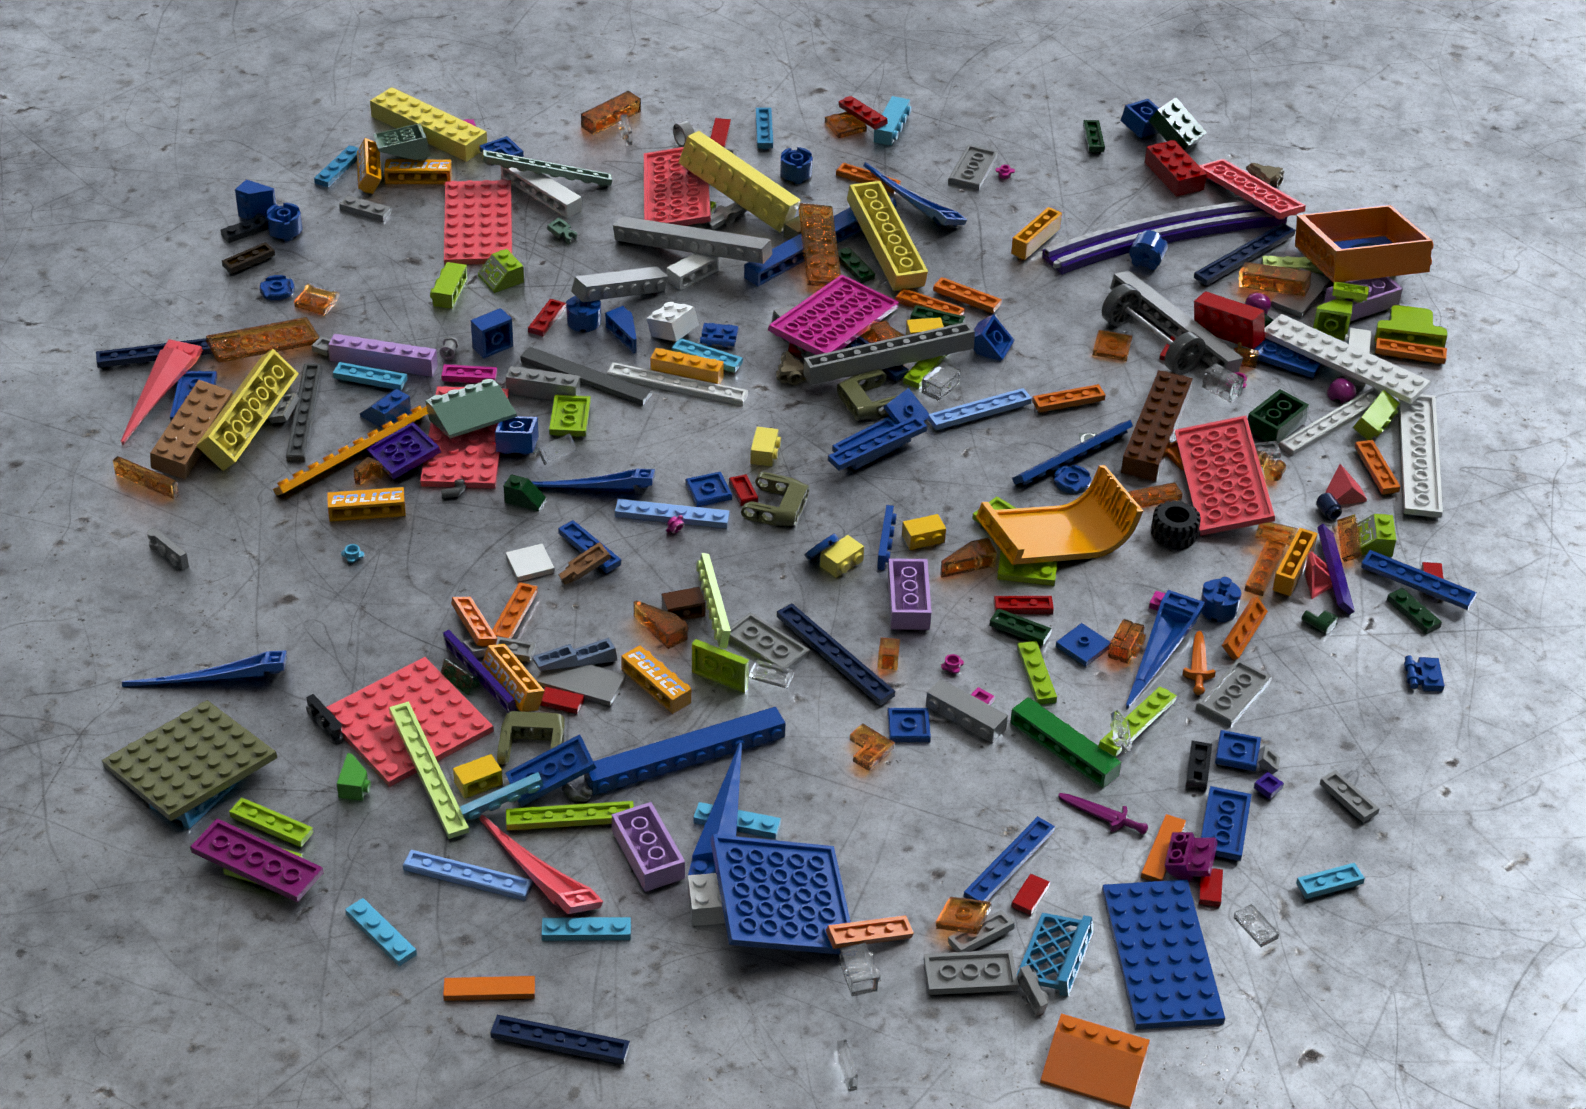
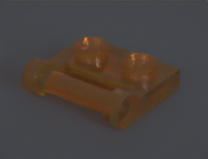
M307 283L304 291L294 301V306L326 315L339 300L340 293L320 289Z
M1273 522L1258 525L1255 538L1287 543V546H1290L1298 528Z

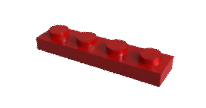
M847 96L838 101L841 109L875 130L888 124L886 117L852 96Z

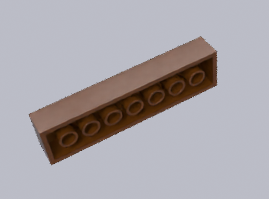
M1158 370L1123 455L1121 473L1157 481L1167 455V450L1174 438V430L1179 425L1190 397L1193 378Z

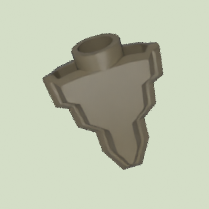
M1251 163L1246 166V170L1251 175L1272 187H1280L1284 180L1283 168L1269 165L1263 166L1258 163Z
M789 351L783 352L780 358L781 364L778 365V370L776 371V378L781 383L798 385L806 380L804 365Z

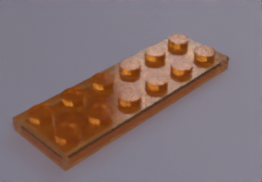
M800 203L798 208L807 285L826 286L841 275L833 208L826 205Z
M303 317L207 335L206 342L218 363L263 355L272 349L278 352L311 346L320 337L308 318Z

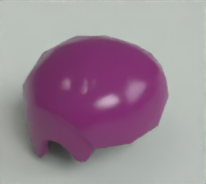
M1252 293L1245 300V304L1262 309L1266 315L1268 314L1271 301L1265 294Z
M1335 379L1327 389V395L1332 401L1339 399L1341 403L1349 402L1356 396V387L1347 379Z

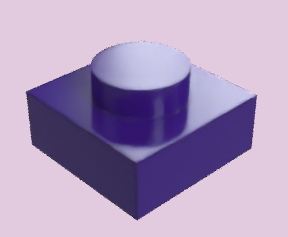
M1269 772L1254 783V789L1269 799L1281 791L1284 786L1282 781Z

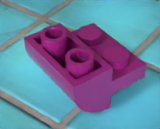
M1172 832L1165 861L1167 872L1179 880H1188V882H1192L1193 876H1211L1218 844L1216 838H1195L1193 832Z

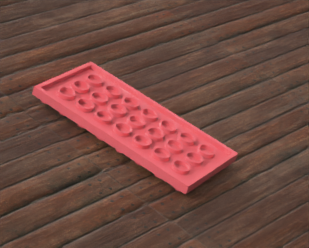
M684 147L644 153V220L682 226L711 222L710 184L678 163Z
M511 180L445 182L444 265L447 262L464 265L485 264L491 254L500 250L508 249L512 253Z
M437 386L436 395H443L450 390H459L465 387ZM502 389L509 399V389ZM431 422L428 436L440 447L441 453L423 463L420 479L421 486L454 487L455 480L463 479L466 488L495 489L501 452H496L495 431L498 423L449 438Z
M1246 415L1174 430L1192 504L1201 517L1200 536L1275 521L1274 511Z

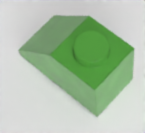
M347 753L337 781L338 798L363 801L365 794L370 791L371 781L368 780L365 768L352 753Z

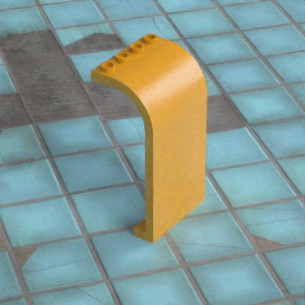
M1099 465L1088 489L1080 497L1068 504L994 510L989 502H981L976 518L1011 564L1016 565L1105 556L1118 549L1131 537L1139 523L1143 510L1105 465Z

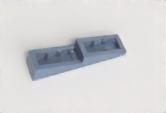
M609 638L573 649L571 644L532 656L539 671L618 661L616 648Z

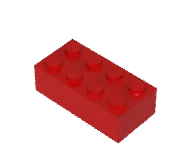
M1175 140L1146 147L1144 163L1176 197L1204 190L1207 174Z
M1207 291L1194 300V321L1215 337L1250 349L1256 348L1265 340L1264 310Z

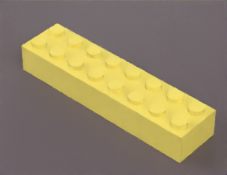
M393 87L370 100L371 117L396 129L420 123L428 144L465 162L481 153L479 146L487 143V131Z
M697 131L687 136L678 162L679 164L779 233L784 231V223L790 221L796 215L801 202L799 198L702 132Z
M881 181L850 185L847 201L893 291L925 286L928 270Z
M274 349L270 350L258 360L196 446L223 471L236 463L299 373Z

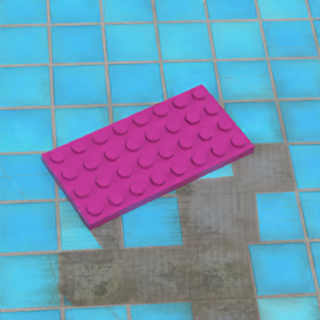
M840 275L769 324L768 331L789 341L791 344L803 348L805 351L815 355L843 349L898 308L899 302L853 279Z

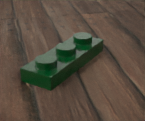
M1083 120L1088 151L1093 153L1104 152L1105 144L1099 120Z
M850 247L835 251L834 257L860 283L875 279V272Z
M915 305L910 315V320L941 317L943 326L946 327L964 323L965 316Z
M1400 588L1388 594L1387 601L1425 634L1441 628L1442 621L1405 589Z
M999 608L989 623L991 627L1031 642L1037 641L1042 646L1051 635L1052 630L1050 627Z

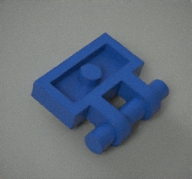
M704 323L700 344H707V346L722 345L725 348H728V346L735 347L738 326Z
M1411 655L1405 657L1404 668L1408 673L1406 678L1412 689L1422 685L1423 691L1443 692L1445 685L1439 658L1419 657L1416 663Z

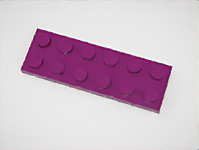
M216 819L190 846L191 853L297 903L324 874L323 867L220 819Z

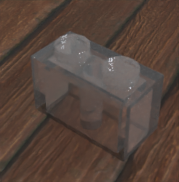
M945 362L941 363L932 372L923 377L921 381L922 393L940 401L960 384L961 370Z
M1215 363L1205 370L1202 387L1231 403L1241 396L1244 378Z
M866 943L840 948L839 963L851 996L878 991V982L881 981V974L879 969L874 966L873 952L868 950Z

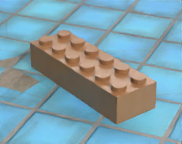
M198 380L150 452L151 468L186 479L203 453L196 446L231 399L233 392Z

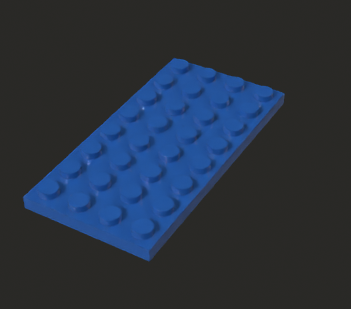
M1188 880L1104 884L1102 886V893L1135 1030L1224 1024L1225 1015Z

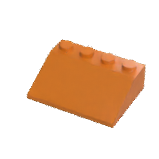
M1061 1013L1040 1083L1130 1109L1146 1061L1150 1040Z

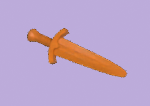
M1197 631L1193 643L1191 670L1185 667L1183 669V676L1195 680L1193 692L1196 695H1202L1205 692L1203 681L1214 678L1216 671L1214 669L1207 671L1204 636L1201 631Z

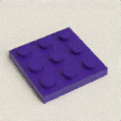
M414 422L366 448L367 453L393 479L441 453L440 447Z

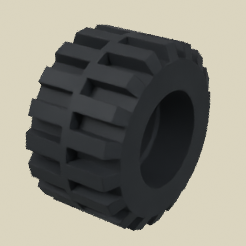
M1172 500V502L1165 501L1164 504L1160 503L1154 509L1151 534L1159 544H1164L1166 547H1188L1194 544L1198 537L1201 521L1200 513L1195 507H1191V504H1186L1183 501Z

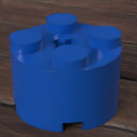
M797 147V150L788 148L781 153V178L793 181L795 184H802L803 181L812 176L813 157L809 150Z
M283 203V206H278V204H275L267 210L270 236L291 241L293 237L299 235L303 230L301 212L297 205Z
M1145 230L1138 234L1129 251L1131 263L1137 267L1141 265L1148 267L1150 270L1157 269L1168 249L1167 241L1163 240L1159 233L1151 230Z
M576 296L566 301L568 326L572 330L579 332L580 329H586V332L597 329L601 324V301L582 302Z
M1229 577L1205 582L1200 600L1205 602L1201 612L1202 615L1210 620L1211 618L1217 619V622L1233 620L1239 610L1242 594L1240 588Z

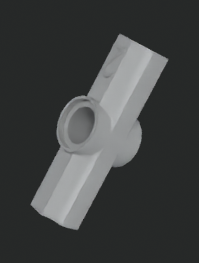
M736 202L727 207L721 205L711 215V222H706L702 225L708 230H714L723 224L729 226L733 224L736 217L747 212V210Z

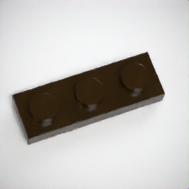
M264 242L222 260V266L233 274L275 256V250Z

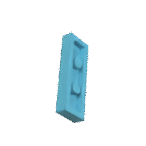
M1351 863L1299 877L1296 884L1305 899L1364 884L1365 877L1357 865Z

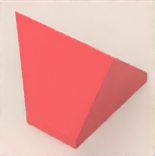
M1339 464L1325 493H1331L1340 505L1367 502L1361 487L1345 468Z
M1312 551L1308 553L1304 574L1311 599L1333 586L1327 564Z

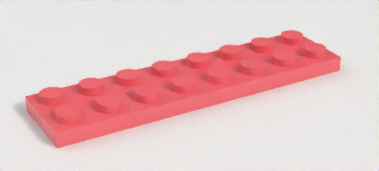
M1225 159L1199 165L1207 174L1206 178L1232 191L1235 195L1244 198V200L1251 202L1277 219H1284L1285 217L1305 212L1306 205Z

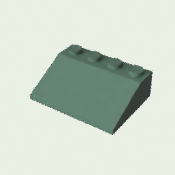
M420 123L373 134L379 152L413 160L418 159V161L426 160L431 156L427 138Z
M485 379L481 383L469 384L465 388L450 390L446 394L434 395L431 399L425 400L429 420L449 438L517 417L516 411L502 388L493 379Z

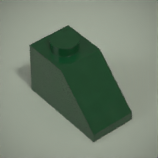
M511 474L503 485L504 503L540 511L546 501V496L528 478Z

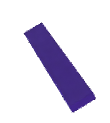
M1321 524L1317 527L1337 604L1350 615L1355 612L1335 536L1331 530L1324 524Z
M449 629L443 632L446 647L506 712L517 711L515 699Z

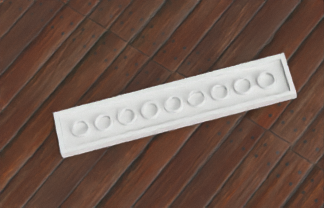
M1283 314L1265 327V338L1378 390H1385L1390 395L1409 404L1430 387L1431 381L1422 376L1416 375Z
M1421 394L1411 404L1398 399L1400 402L1399 423L1404 514L1442 518L1443 506L1436 398L1433 395Z

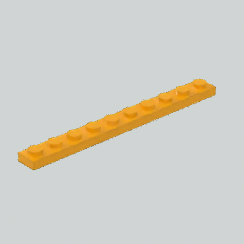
M419 405L411 409V414L407 415L404 413L396 417V422L392 423V421L383 424V429L380 431L375 429L367 433V438L363 439V437L354 440V445L350 447L345 445L339 448L338 454L333 455L331 453L323 457V462L318 463L316 461L308 465L309 469L305 472L303 470L297 471L292 474L294 478L290 480L285 478L277 482L278 486L273 489L275 495L277 496L289 491L427 415V407Z

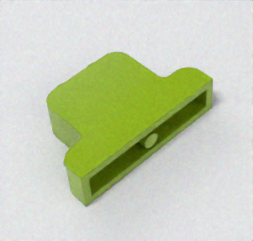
M1394 305L1391 308L1389 320L1378 321L1374 341L1377 338L1445 348L1448 335L1445 328L1433 325V312L1430 309Z

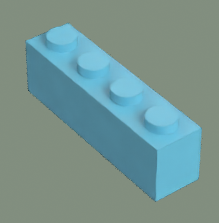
M891 97L882 113L887 118L888 124L876 130L874 129L873 142L892 146L894 140L898 139V134L902 131L903 123H906L907 116L911 114L912 106H910V99Z

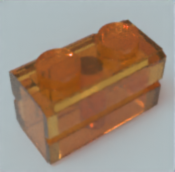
M1123 619L1109 644L1108 657L1114 660L1119 659L1120 662L1129 664L1133 657L1137 658L1140 651L1139 645L1143 646L1146 640L1144 625Z

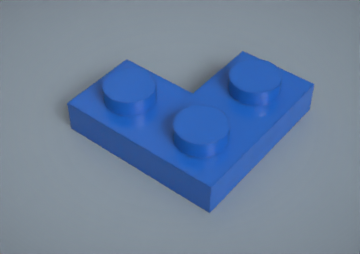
M508 136L479 146L481 153L483 150L524 157V151Z

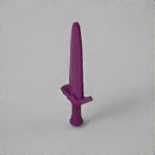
M1059 793L1058 795L1064 802L1110 822L1109 830L1111 832L1122 828L1124 825L1136 830L1141 835L1146 834L1148 831L1147 823H1138L1127 818V806H1122L1121 813L1070 794Z

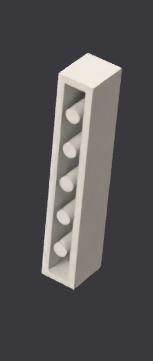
M500 165L502 179L511 180L512 185L567 219L582 211L581 196L545 174L539 175L528 170L523 172L512 167L507 169Z

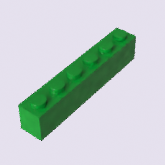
M1027 697L1012 708L1010 720L1012 725L1104 789L1119 777L1121 761L1099 748L1098 745L1089 740L1085 735L1063 722L1039 703Z

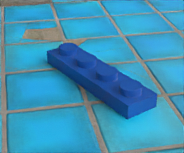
M886 505L878 552V570H885V565L889 562L891 551L888 550H892L893 539H890V537H894L895 526L892 525H896L897 514L893 513V505Z
M574 520L558 528V534L581 553L597 543H601ZM603 545L610 554L611 559L598 567L605 573H608L621 565V559Z

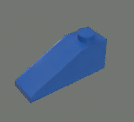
M624 306L606 312V327L633 353H637V338L632 313Z

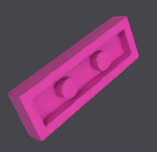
M444 364L441 379L442 381L481 383L482 380L493 379L496 382L497 367Z

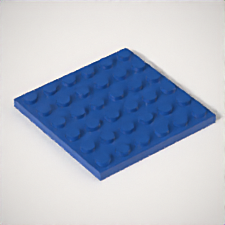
M712 835L710 841L729 945L855 955L857 951L856 946L833 949L826 933L828 925L851 922L834 846Z

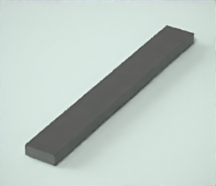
M529 347L520 356V360L550 372L580 376V383L644 405L652 396V390L533 347Z
M304 364L298 392L300 399L295 407L286 461L305 462L322 374V364Z

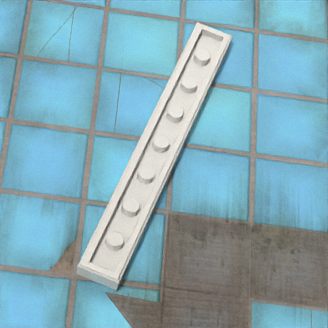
M614 362L607 372L610 376L630 383L740 406L744 405L748 396V390Z
M1373 387L1279 443V447L1291 456L1297 454L1363 415L1382 391Z

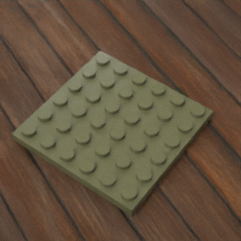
M206 700L138 740L129 743L117 752L110 754L102 760V763L108 771L168 820L172 821L278 757L275 750L210 701Z

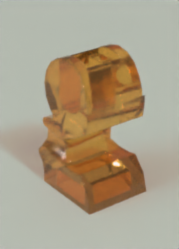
M1257 450L1260 466L1263 468L1265 477L1271 481L1280 480L1287 469L1286 464L1282 460H1274L1273 456L1267 455L1265 451Z

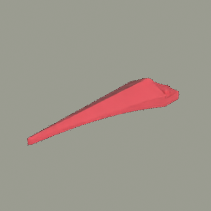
M171 339L167 341L165 347L158 354L121 439L122 445L126 443L142 420L166 392L196 364L203 351L201 346Z
M484 815L480 816V821L554 905L561 907L567 914L601 908L603 900L590 887L568 877L537 858L505 834Z

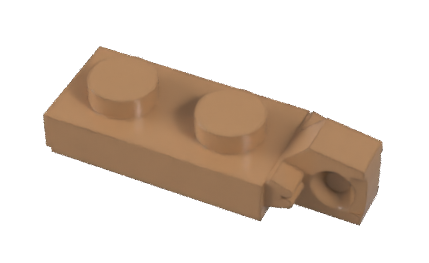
M597 543L568 562L569 565L565 568L566 570L558 575L564 585L582 578L611 559V556L601 543Z

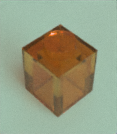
M880 637L878 668L898 669L900 639Z

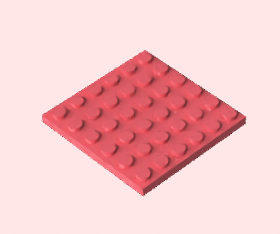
M426 657L326 707L342 724L341 733L343 738L388 787L417 773L389 713V707L409 701L437 762L494 732L493 725Z

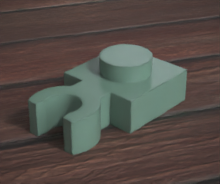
M560 217L547 225L549 232L559 239L564 237L565 242L569 244L571 243V237L575 240L577 239V232L571 230V226Z

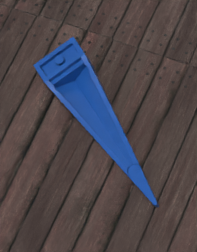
M864 163L863 166L936 225L957 226L966 224L967 219L957 211L941 206L909 191L877 171L868 163Z
M636 468L596 477L559 481H532V483L537 488L635 493V485H638L640 488H648L653 485L655 469Z
M1171 590L1166 592L1160 603L1138 673L1127 700L1126 710L1133 704L1196 624L1205 602Z
M266 651L235 662L189 673L122 681V687L266 679L267 671L271 674L284 671L287 651Z
M741 743L737 747L693 852L688 875L716 873L710 841L713 834L737 836L742 756Z

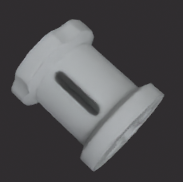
M452 336L444 338L443 347L439 351L441 357L448 360L454 358L456 354L455 349L459 345L456 338Z

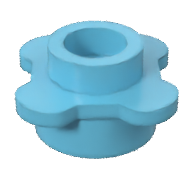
M349 544L341 552V556L346 557L348 562L353 563L359 558H363L364 552L360 551L358 545Z

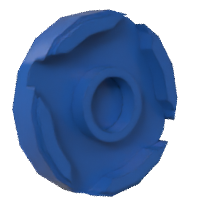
M284 275L269 276L265 278L264 282L260 283L261 295L269 300L286 299L295 290L293 280L291 278L287 279Z
M1066 465L1057 469L1054 483L1061 491L1078 494L1088 489L1091 484V477L1089 471L1077 465L1067 467Z
M835 533L807 551L804 556L807 560H812L815 558V555L821 554L823 550L839 541L838 536Z

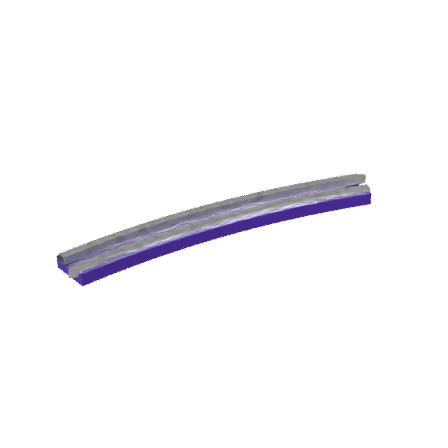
M1249 201L1187 209L1116 225L1043 249L1042 258L1063 275L1076 269L1129 253L1136 236L1145 230L1155 231L1161 235L1163 240L1171 243L1224 232L1278 226L1281 223L1286 224L1287 217L1277 219Z

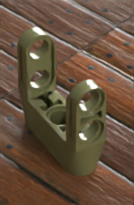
M881 369L851 376L837 384L838 396L856 420H876L890 416L885 409L879 411V409L897 397V395L872 402L864 392L878 388L886 381L887 377ZM882 375L879 380L875 381L876 377ZM862 380H866L865 383L859 385Z
M767 472L759 473L755 480L757 487L762 491L784 495L779 507L748 502L743 505L741 515L747 520L764 524L796 526L808 499L809 485L786 476ZM760 479H765L768 484L762 483ZM777 483H783L786 487L782 488ZM750 508L755 513H749L746 509ZM764 512L772 514L773 517H767Z
M508 712L501 726L497 763L507 764L509 762L513 739L551 741L550 749L564 743V717L557 713Z

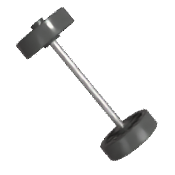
M1130 284L1119 285L1108 294L1102 306L1103 319L1112 326L1118 327L1135 318L1170 345L1165 355V365L1174 374L1184 375L1192 371L1199 364L1205 352V341L1194 332H1186L1172 341L1137 314L1142 296Z

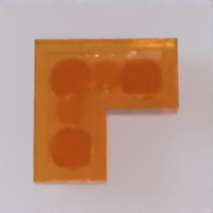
M863 723L850 734V741L862 747L853 756V762L868 771L874 768L895 748V742Z

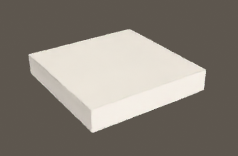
M543 544L506 552V558L518 582L555 573V568Z

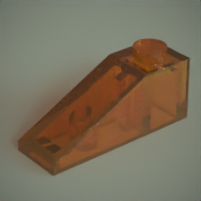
M984 538L970 541L942 560L940 576L946 577L995 567L997 552L990 539Z
M637 600L633 602L634 617L667 649L688 640V625L676 614Z

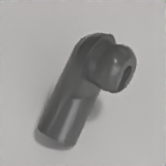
M457 479L453 488L441 489L442 499L458 497L466 489L465 481Z
M567 783L561 788L572 801H588L591 798L592 789L584 786L579 791L570 783Z

